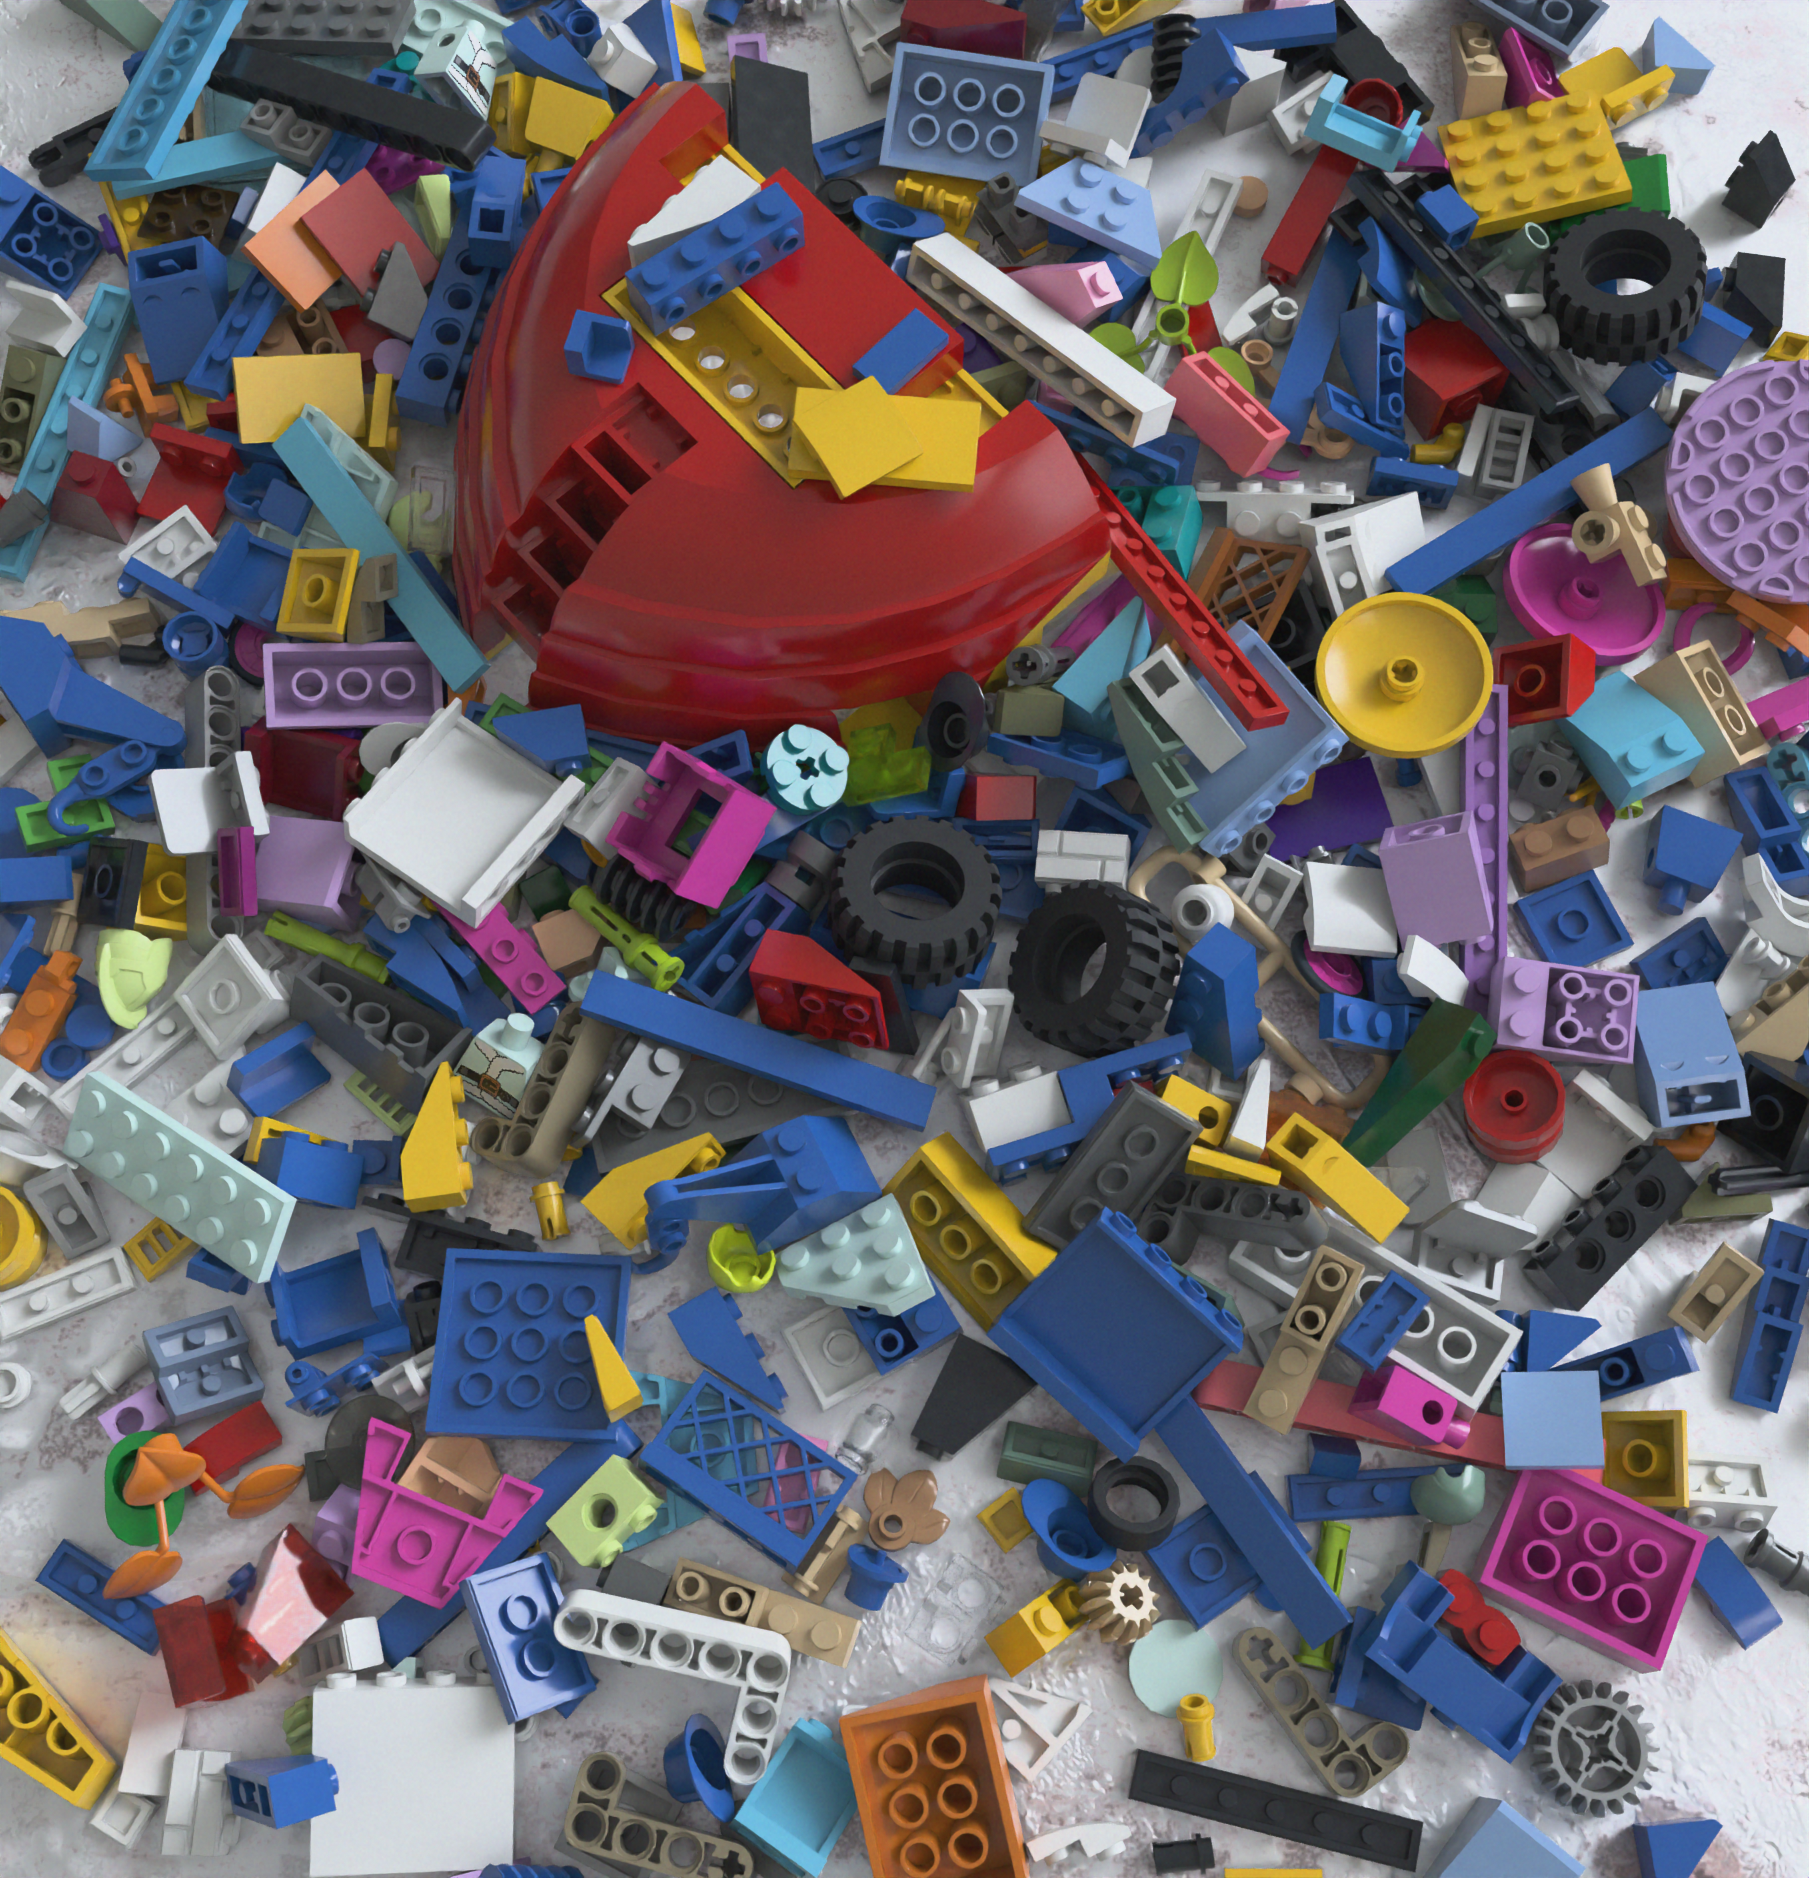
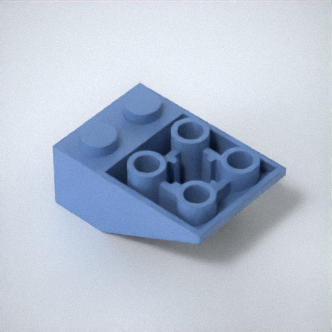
M1714 982L1639 991L1633 1062L1640 1108L1646 1113L1647 1121L1656 1128H1666L1751 1116L1745 1071Z

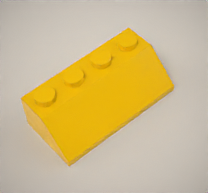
M949 1131L919 1147L881 1190L882 1197L893 1193L898 1201L921 1259L986 1333L998 1314L1058 1254L1049 1243L1024 1229L1021 1222L1025 1216Z

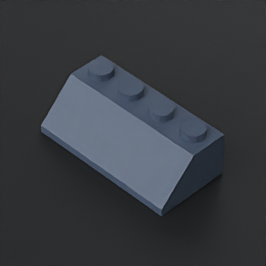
M1467 0L1563 59L1577 62L1596 39L1610 8V5L1602 0Z

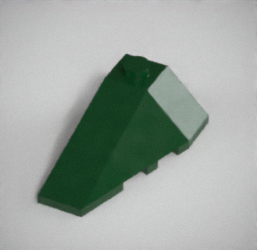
M1436 997L1341 1144L1367 1170L1370 1169L1476 1071L1483 1058L1489 1054L1492 1044L1498 1036L1481 1014Z

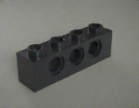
M1639 1145L1629 1150L1621 1159V1167L1612 1176L1603 1178L1593 1187L1591 1191L1593 1196L1582 1207L1573 1209L1563 1218L1561 1222L1563 1226L1552 1238L1543 1240L1532 1250V1258L1522 1269L1556 1308L1579 1312L1697 1189V1183L1665 1146ZM1637 1184L1640 1188V1197L1638 1201H1636L1634 1195ZM1607 1215L1609 1216L1611 1221V1226L1608 1232H1606L1604 1226V1222ZM1577 1246H1579L1581 1251V1258L1578 1264L1574 1260V1252Z

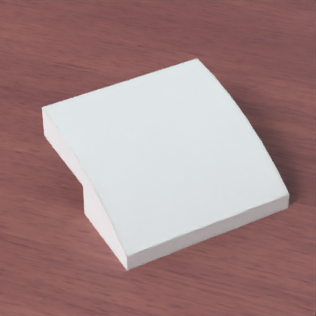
M184 505L120 552L118 556L125 564H127L132 556L193 591L200 573L205 569L219 546L189 507ZM151 597L169 620L181 614Z
M1306 862L1301 873L1304 874L1302 880L1309 906L1303 916V921L1311 951L1394 959L1397 954V926L1383 869Z

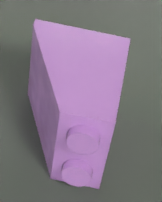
M1472 810L1385 828L1378 852L1403 951L1408 935H1417L1439 949L1443 943L1458 940L1461 945L1475 944L1483 941L1486 938L1485 935L1492 934L1494 920Z
M270 816V835L256 844L257 856L255 861L258 910L268 913L280 910L283 914L292 918L354 933L362 908L359 905L362 891L355 882V872L360 865L366 864L367 861L359 849L345 840L344 822Z

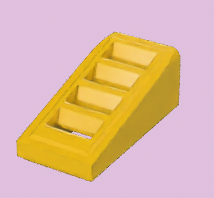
M157 1216L123 1245L126 1252L150 1283L200 1246L187 1236L180 1239L174 1229ZM164 1232L173 1245L169 1251L165 1250L156 1237ZM147 1243L150 1244L160 1258L154 1264L151 1263L141 1249Z
M591 1314L584 1319V1327L604 1409L610 1422L613 1423L642 1406L643 1398L641 1391L597 1316Z

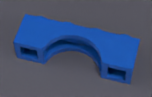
M1213 28L1182 52V71L1179 81L1172 93L1163 102L1147 109L1129 159L1145 157L1156 148L1167 145L1172 141L1174 135L1189 124L1200 121L1208 110L1222 100L1233 97L1238 93L1241 86L1250 81L1231 41L1217 28Z

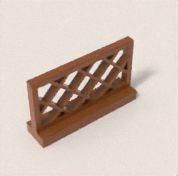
M1216 526L1187 585L1216 620L1221 618L1225 626L1223 629L1226 632L1238 622L1229 624L1226 615L1248 604L1252 613L1241 620L1250 627L1257 624L1259 627L1258 635L1268 644L1312 555L1309 549L1305 547L1237 538L1230 528ZM1244 553L1259 556V560L1237 570V566ZM1284 559L1294 560L1289 569L1273 576L1270 570L1271 566ZM1265 570L1269 579L1247 590L1243 581ZM1239 584L1242 594L1220 605L1224 592ZM1275 590L1277 595L1273 602L1256 610L1252 601ZM1164 626L1150 655L1168 643L1186 667L1190 660L1189 656Z

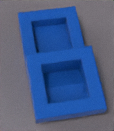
M1719 1535L1707 1543L1693 1583L1713 1605L1712 1614L1740 1646L1747 1650L1781 1626L1783 1620L1753 1576Z

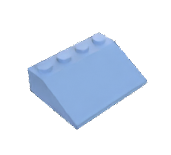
M897 42L879 165L989 182L990 179L1003 172H1009L1018 187H1026L1037 179L1044 141L1038 135L1043 121L1048 119L1055 76L1054 65Z

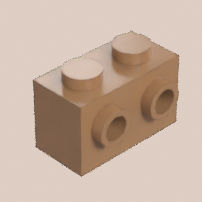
M1593 805L1581 809L1577 807L1566 809L1554 819L1540 824H1525L1509 835V859L1525 893L1606 865L1609 861L1610 840Z

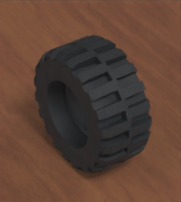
M1629 207L1628 211H1617V208L1607 209L1603 212V215L1596 217L1595 214H1591L1583 218L1579 226L1573 224L1562 233V238L1554 242L1544 265L1543 297L1546 306L1543 314L1548 313L1555 318L1559 330V345L1565 350L1572 348V354L1584 361L1589 357L1594 359L1595 364L1607 366L1608 362L1619 363V367L1631 366L1633 361L1641 360L1642 364L1655 360L1657 354L1662 353L1666 355L1677 348L1678 342H1684L1693 333L1694 326L1699 323L1702 315L1708 266L1706 265L1707 255L1705 248L1699 244L1700 239L1690 228L1685 230V224L1677 218H1665L1663 212L1654 209L1651 212H1643L1641 207ZM1614 279H1635L1653 286V288L1637 294L1615 295L1600 291L1595 286Z
M904 815L891 817L887 824H883L881 820L866 826L865 835L860 831L847 841V848L840 850L835 860L834 870H832L827 911L828 926L832 928L831 937L838 949H844L843 957L849 963H851L854 956L895 963L902 984H911L912 989H926L927 984L933 982L936 987L951 983L954 974L957 978H962L971 972L973 964L982 961L987 954L989 944L992 943L1002 900V888L999 886L1001 877L997 866L994 863L990 864L992 856L983 845L976 847L974 845L975 838L964 829L958 832L953 829L954 824L941 819L940 823L928 821L929 816L916 815L915 819L905 820ZM896 885H920L940 894L950 904L952 910L934 919H907L886 909L877 900L876 895Z
M1086 879L1080 883L1074 882L1061 887V893L1056 891L1042 900L1044 905L1040 909H1033L1027 917L1029 923L1025 929L1019 930L1015 939L1018 941L1015 952L1011 951L1009 965L1012 967V974L1008 975V988L1011 992H1014V1011L1016 1014H1019L1018 1018L1027 1031L1032 1032L1035 1038L1084 1058L1091 1059L1095 1057L1098 1059L1134 1048L1136 1040L1142 1042L1153 1033L1151 1027L1155 1022H1162L1168 1012L1164 1008L1169 999H1174L1177 987L1173 984L1175 976H1180V960L1175 958V954L1179 953L1176 936L1171 934L1173 927L1167 916L1161 914L1157 906L1107 881L1101 882L1097 879ZM1106 942V956L1102 971L1092 988L1081 997V981L1085 967L1094 952Z

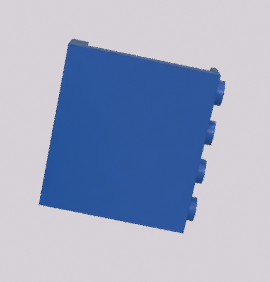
M1104 1206L992 1321L986 1336L1126 1464L1138 1452L1140 1441L1232 1351L1238 1354L1242 1350L1244 1333L1241 1331L1243 1329L1241 1323L1231 1312L1224 1308L1219 1311L1206 1299V1291L1195 1279L1190 1276L1183 1278L1171 1267L1172 1261L1164 1250L1156 1244H1151L1150 1246L1146 1244L1136 1234L1137 1229L1127 1216L1119 1211L1113 1213Z

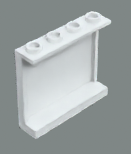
M456 697L446 709L441 707L433 714L427 729L419 738L413 737L405 744L400 753V758L391 768L385 767L376 775L370 791L362 799L356 798L348 805L343 814L345 840L476 929L563 829V822L584 798L585 783L572 774L562 783L462 715V700Z
M488 1668L477 1670L476 1676L456 1677V1671L433 1670L426 1673V1678L406 1679L405 1672L387 1671L378 1673L376 1680H356V1674L334 1673L327 1675L326 1681L318 1682L313 1691L312 1755L327 1758L328 1764L331 1763L334 1766L339 1781V1792L334 1795L335 1811L311 1818L309 1877L483 1870L488 1864H508L513 1866L515 1723L510 1725L507 1723Z

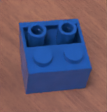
M928 1271L927 1274L936 1295L895 1317L879 1314L872 1307L858 1305L857 1309L841 1307L882 1377L925 1357L956 1338L959 1333H964Z

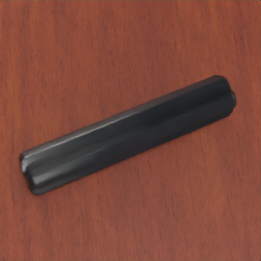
M1772 1164L1717 1168L1715 1173L1708 1175L1707 1182L1711 1184L1712 1193L1718 1196L1809 1187V1169L1788 1175Z

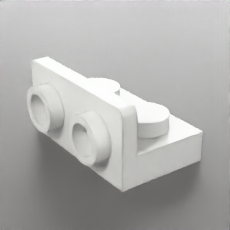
M1688 1451L1689 1507L1671 1511L1670 1514L1672 1519L1697 1529L1724 1527L1736 1528L1741 1532H1755L1765 1529L1778 1508L1768 1457Z

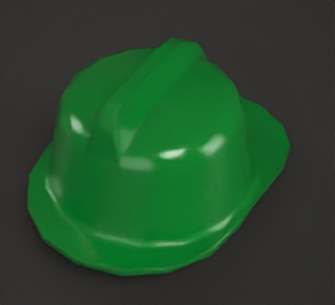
M144 1430L129 1434L116 1443L107 1457L105 1467V1514L107 1523L118 1539L131 1546L148 1547L159 1544L155 1505H129L123 1497V1489L134 1468L139 1447H143L152 1438L162 1435L160 1432ZM184 1487L177 1492H172L163 1499L168 1537L175 1532L182 1521L185 1505Z

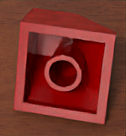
M1572 633L1493 648V684L1508 685V728L1571 717L1594 692L1596 651Z

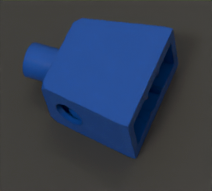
M1664 804L1650 822L1642 877L1645 884L1662 890L1657 908L1666 914L1677 916L1683 914L1687 900L1701 903L1716 887L1744 834Z

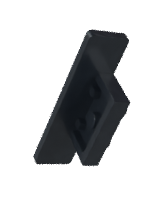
M379 1193L377 1199L364 1196L361 1203L369 1214L408 1224L394 1266L397 1269L443 1281L447 1248L543 1252L539 1244L534 1242L535 1236L527 1232L509 1229L507 1235L491 1231L492 1225L477 1218L465 1217L464 1223L448 1219L449 1213L442 1209L412 1213L408 1207H404L405 1201L393 1195Z

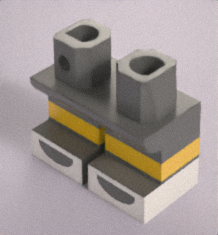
M1003 172L990 179L988 187L976 193V196L984 206L974 211L973 221L991 245H995L994 249L1008 267L1030 266L1047 256L1048 226L1041 217L1014 205L1020 189L1009 172Z

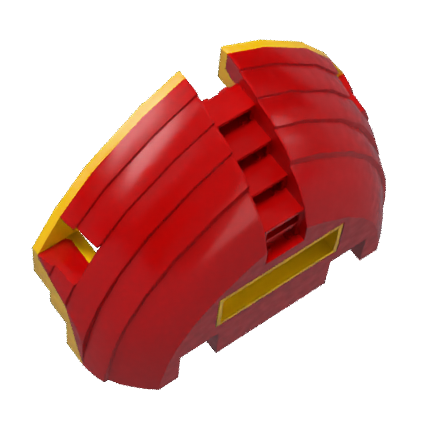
M688 81L667 82L661 87L654 82L631 102L580 156L529 229L486 315L479 347L475 346L457 425V440L453 455L452 579L462 627L488 661L513 641L534 661L537 666L530 676L528 686L529 703L525 705L528 709L539 711L581 704L586 729L660 746L665 741L683 751L742 729L746 732L752 760L756 752L763 754L765 747L777 735L795 724H801L823 732L837 746L842 747L848 754L849 765L879 763L910 756L916 728L921 725L940 679L949 672L962 671L973 677L979 684L983 695L1008 687L1009 676L1007 675L1005 665L1009 654L1018 647L1041 645L1043 627L1107 573L1111 552L1110 529L1106 515L1100 510L1081 467L1059 429L1028 399L1024 400L1009 413L963 369L964 338L784 166L768 179H765L729 144L725 110L697 83ZM720 154L759 183L761 191L778 182L803 213L805 246L655 336L631 306L625 273L632 269L627 242L630 240L635 229L641 224H647L661 211L663 204L669 197L675 194L678 195L692 182L694 175L701 167L709 166ZM915 308L949 335V344L894 395L982 402L973 493L869 484L841 500L830 481L788 477V450L791 444L793 427L791 420L794 418L797 387L844 391L860 382L853 375L852 366ZM576 309L630 322L635 348L622 384L569 374L564 346ZM680 327H689L695 331L694 335L687 340H678L672 336V333ZM707 356H719L724 360L723 364L715 369H707L701 365V361ZM739 384L748 385L753 389V392L745 398H736L729 393L734 386ZM769 413L778 414L783 419L778 426L772 428L764 427L759 423L760 418ZM860 707L840 724H838L836 715L831 711ZM752 761L753 769L760 768L756 766ZM804 762L801 764L804 765V769L802 772H805L810 769V767Z

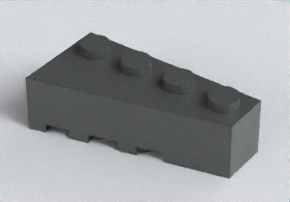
M322 953L313 958L294 977L289 1015L299 1023L306 1020L317 1033L316 1037L417 1117L441 1062L448 1061L452 1071H454L470 1045L472 1029L468 1027L463 1029L440 1013Z

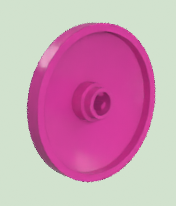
M1556 523L1540 526L1520 538L1505 561L1502 575L1503 588L1513 613L1525 629L1536 639L1572 633L1596 651L1597 666H1615L1629 663L1639 658L1658 638L1666 617L1665 601L1660 586L1656 582L1652 585L1638 587L1623 553L1605 562L1590 564L1586 553L1580 551L1573 542L1572 528L1574 524Z

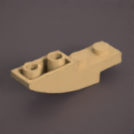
M131 597L123 599L118 604L100 608L94 606L85 607L72 614L62 601H42L36 603L33 607L16 611L0 610V616L44 623L53 637L61 633L74 652L76 660L119 655L122 645L121 639L155 632L162 625L160 614L148 597Z
M1323 1244L1320 1245L1281 1325L1280 1330L1282 1332L1243 1413L1283 1435L1289 1433L1308 1392L1313 1389L1335 1342L1365 1269L1364 1265Z
M679 1557L663 1602L689 1613L776 1632L787 1639L792 1650L845 1669L847 1668L862 1621L683 1557Z

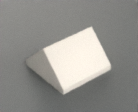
M1233 46L1250 81L1241 86L1238 93L1233 97L1222 100L1208 110L1224 138L1268 121L1266 114L1276 108L1287 62Z

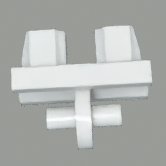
M435 1345L371 1380L392 1422L395 1423L428 1404Z

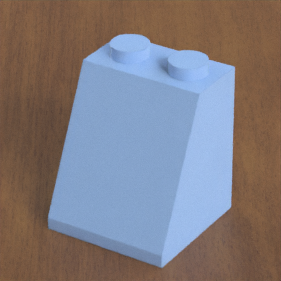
M1479 1796L1423 1878H1579L1586 1868L1503 1800Z

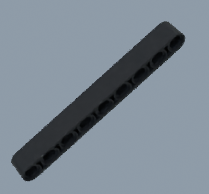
M230 39L226 43V49L218 58L209 81L205 84L218 93L256 104L261 98L290 106L299 119L469 173L476 170L497 138L492 127L475 115Z

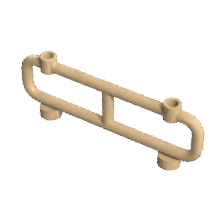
M1174 845L1163 846L1153 852L1134 871L1129 879L1127 891L1149 902L1151 901L1145 894L1146 884L1170 862H1176L1184 866L1189 871L1190 878L1196 885L1212 884L1220 887L1229 895L1232 901L1234 917L1270 952L1257 966L1259 989L1284 966L1319 1001V993L1307 983L1298 971L1291 955V948L1220 879L1226 874V868L1217 857L1208 854L1201 860L1191 850L1179 855ZM1171 923L1173 927L1171 934L1176 936L1179 953L1177 954L1185 960L1186 954L1194 945L1187 938H1184ZM1263 1014L1262 1020L1257 1025L1258 1035L1296 1072L1284 1085V1089L1297 1105L1306 1110H1311L1321 1098L1334 1108L1342 1110L1357 1109L1372 1098L1392 1067V1058L1390 1056L1371 1054L1375 1062L1371 1073L1353 1091L1341 1092Z

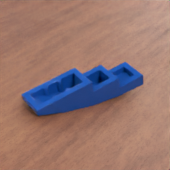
M1769 1218L1756 1264L1763 1269L1764 1274L1749 1293L1736 1354L1730 1399L1778 1414L1804 1325L1799 1323V1319L1809 1289V1277H1806L1809 1269V1229Z

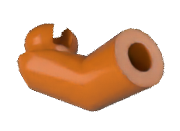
M1713 1121L1690 1124L1678 1139L1655 1138L1652 1146H1665L1678 1162H1696L1713 1144L1716 1126Z

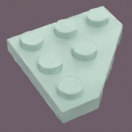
M893 1193L868 1204L775 1254L777 1260L775 1266L782 1287L789 1297L805 1299L808 1295L823 1298L826 1304L857 1309L858 1305L872 1307L879 1314L895 1317L936 1295L901 1207Z

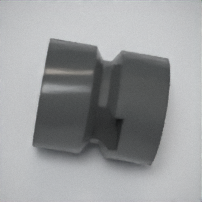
M799 830L785 849L788 855L786 861L778 860L764 881L797 906L811 913L824 895L823 883H831L832 870H834L835 860L838 855L809 834ZM799 867L811 874L805 883L794 876Z

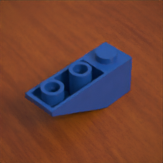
M485 156L472 200L468 230L472 265L509 269L516 251L526 160Z
M1377 301L1340 314L1339 354L1371 424L1402 432L1404 430L1405 311Z
M714 1286L667 1313L694 1361L777 1414L781 1415L786 1412L781 1400L787 1398L788 1394L776 1373L774 1372L767 1376L758 1360L765 1357V1354L753 1332L744 1336L736 1320L743 1317L730 1292L722 1297L717 1287Z
M1677 1326L1550 1368L1547 1371H1598L1601 1403L1700 1371L1683 1327Z

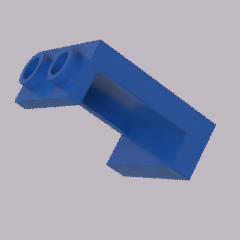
M235 521L227 534L221 539L219 547L205 569L200 573L193 591L235 614V619L290 642L294 637L276 632L293 550L257 537L244 524ZM302 545L300 549H310Z
M374 1227L356 1233L360 1249L291 1272H284L279 1263L275 1262L270 1281L264 1283L267 1300L271 1308H275L277 1319L271 1320V1330L278 1347L285 1345L295 1361L403 1325L388 1252Z

